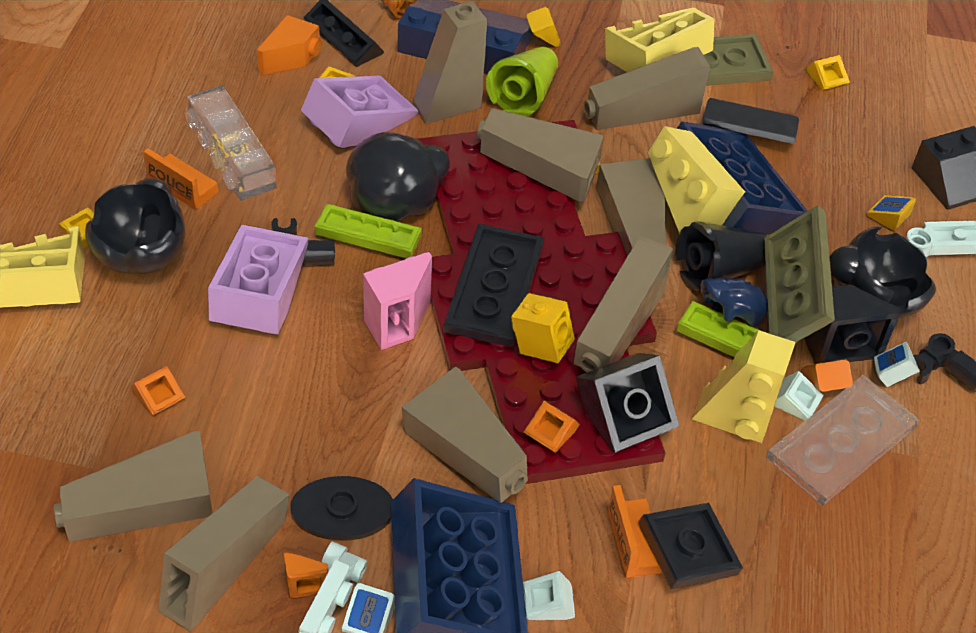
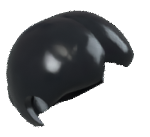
M376 133L360 142L348 158L346 176L351 185L352 202L358 212L396 222L410 215L420 216L433 205L438 193L439 182L447 175L450 161L447 153L439 146L423 145L417 139L400 133Z
M145 178L136 184L118 185L103 193L95 202L94 216L92 221L90 220L86 224L85 237L93 254L108 268L120 273H153L168 266L181 251L185 240L184 216L178 200L164 181L157 178Z
M882 226L868 228L854 237L849 245L839 247L829 255L831 279L838 283L839 286L853 285L898 307L900 311L898 319L922 310L936 292L935 283L926 273L928 262L924 252L898 233L889 235L876 234Z

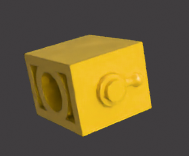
M528 293L511 316L513 331L516 335L520 354L559 363L575 340L568 305L565 301Z

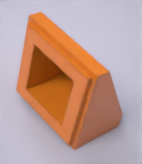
M846 359L807 365L802 368L804 376L819 391L849 388L853 385L850 364Z
M167 366L135 382L131 387L136 397L151 416L185 399L183 392Z
M543 401L524 433L556 453L577 430L580 424L551 404Z
M283 553L290 598L316 595L329 572L328 564L293 553Z

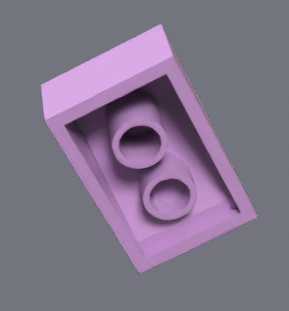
M381 76L314 78L301 108V111L310 119L311 123L315 127L320 128L334 145L341 148L357 146L364 139L376 133L387 132L417 116L419 112L416 107Z
M241 225L208 287L209 321L278 335L290 308L308 246V238Z

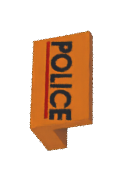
M149 148L143 151L147 177L164 181L170 187L172 194L191 208L197 210L219 192L216 181L169 153L163 158Z
M614 485L612 487L608 515L625 578L663 573L638 523L642 515L651 513L647 498L625 501L621 485Z

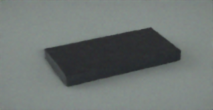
M478 224L444 322L443 332L513 347L516 335L513 331L511 316L527 294L530 293L545 238Z

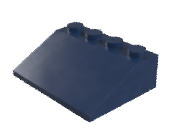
M418 0L409 5L398 23V52L427 59L443 10L461 3L449 0ZM479 8L487 19L484 74H488L493 65L499 60L526 51L533 36L527 19Z
M683 121L676 128L691 131L745 191L722 226L761 232L767 235L808 211L746 133Z
M413 478L391 501L396 633H528L515 505L505 502L500 503L494 499Z

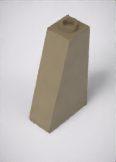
M473 1L461 3L443 10L413 98V106L419 110L418 114L425 124L482 108L487 19Z
M692 47L589 87L588 100L584 101L585 115L587 119H591L596 130L700 114L710 66L700 48Z
M491 108L487 119L480 121L477 130V138L481 139L480 153L577 201L585 202L601 158L604 135Z
M650 158L600 164L596 189L613 232H618L627 257L641 234L666 245L665 196Z
M641 234L579 337L574 358L575 365L581 367L586 372H590L620 360L664 295L673 248Z
M457 367L451 369L402 406L405 433L498 502L502 503L511 494L518 493L528 481L527 456L466 376Z
M200 431L191 432L61 486V503L54 504L57 528L64 527L68 541L72 542L210 516L213 512Z
M257 476L164 553L158 611L191 632L285 523L290 494Z

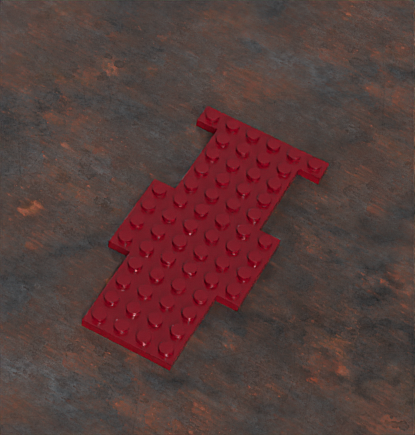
M575 120L551 122L578 129ZM477 131L417 138L423 145H436L444 149L450 161L447 175L439 182L436 201L452 254L432 257L430 299L448 369L450 371L457 367L461 371L485 368L500 422L527 456L528 481L526 484L664 462L666 453L659 435L620 451L612 452L586 414L575 378L587 373L581 367L574 364L577 341L627 258L618 232L585 236L571 197L480 153L481 139L477 138ZM478 224L545 238L530 293L567 302L575 340L559 363L520 354L517 339H515L513 347L443 332L444 322ZM651 316L648 317L629 346L655 342L657 332ZM627 349L620 360L630 356ZM543 401L551 404L580 424L577 430L556 453L524 433Z

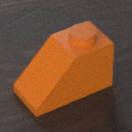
M287 15L257 49L259 74L268 75L306 67L313 57L319 55L322 48L319 26Z

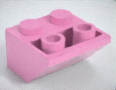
M429 252L363 273L364 321L381 350L412 340L417 333L431 299L432 256Z

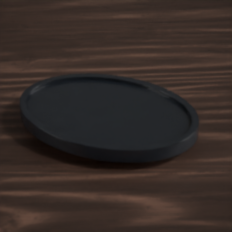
M352 476L327 477L313 481L296 492L290 505L291 515L294 522L302 530L313 536L328 540H356L371 536L384 529L390 523L391 501L393 498L385 488L367 479Z

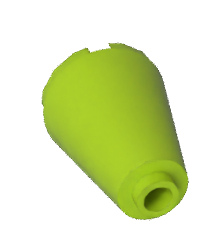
M537 47L499 60L493 65L486 76V90L493 104L497 103L503 108L502 111L526 117L530 116L540 108L558 68V58L551 49Z

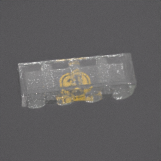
M224 86L187 96L189 110L185 111L187 123L191 129L195 128L197 130V136L202 148H208L210 151V158L215 169H221L227 189H233L240 201L277 189L274 163Z

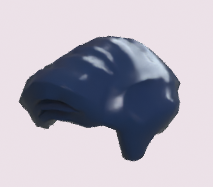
M706 278L700 284L704 302L711 304L712 309L717 312L723 306V316L727 322L738 316L743 318L749 326L756 328L767 314L768 301L763 291L757 285H752L744 279Z

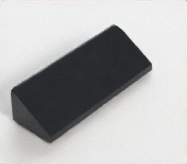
M319 0L303 17L307 22L318 25L319 33L357 67L384 53L373 39L328 0Z
M709 98L702 123L793 144L796 140L799 117Z

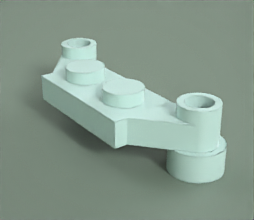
M976 221L924 222L922 228L910 229L905 239L920 248L926 257L929 255L976 254Z
M333 541L330 543L322 559L323 563L328 564L329 572L299 628V633L332 632L336 618L332 617V614L337 605L345 606L353 587L350 581L360 582L366 570L368 560L347 552L348 548Z

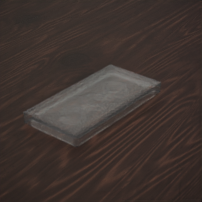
M862 375L851 387L843 390L771 447L766 458L823 506L913 431L920 419Z

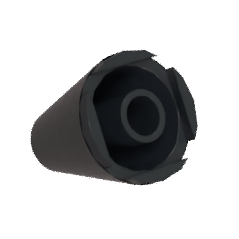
M692 222L690 226H684L681 229L676 244V260H682L684 271H679L681 278L688 287L694 290H701L700 284L706 278H736L766 266L764 238L767 235L761 232L717 224Z

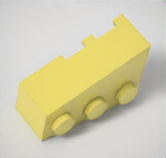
M693 7L659 15L656 22L643 24L642 20L633 21L632 27L616 31L615 26L605 28L606 60L629 72L692 47H699L702 54L705 55L713 51L715 19Z

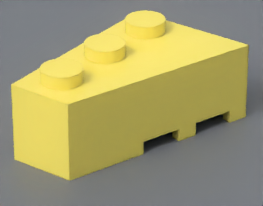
M664 126L648 151L679 234L684 226H690L692 222L698 221L723 225L745 193L741 186L691 131Z
M79 226L68 228L69 234L47 239L46 234L35 236L36 242L18 247H13L12 242L0 245V308L68 304L81 301L85 256Z
M758 330L736 353L734 360L728 366H724L711 383L708 382L703 387L692 420L736 434L744 439H751L762 443L796 342Z

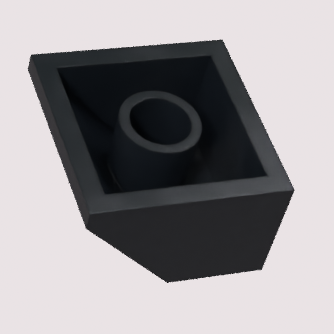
M975 126L922 140L912 165L915 173L947 210L976 202Z
M853 285L832 286L835 321L804 337L814 363L819 364L845 359L849 362L872 360L875 356L885 352L900 316L898 307Z
M637 353L575 377L585 412L612 452L620 451L680 426L660 355Z

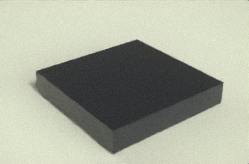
M709 502L644 514L638 522L670 589L736 576L743 569Z

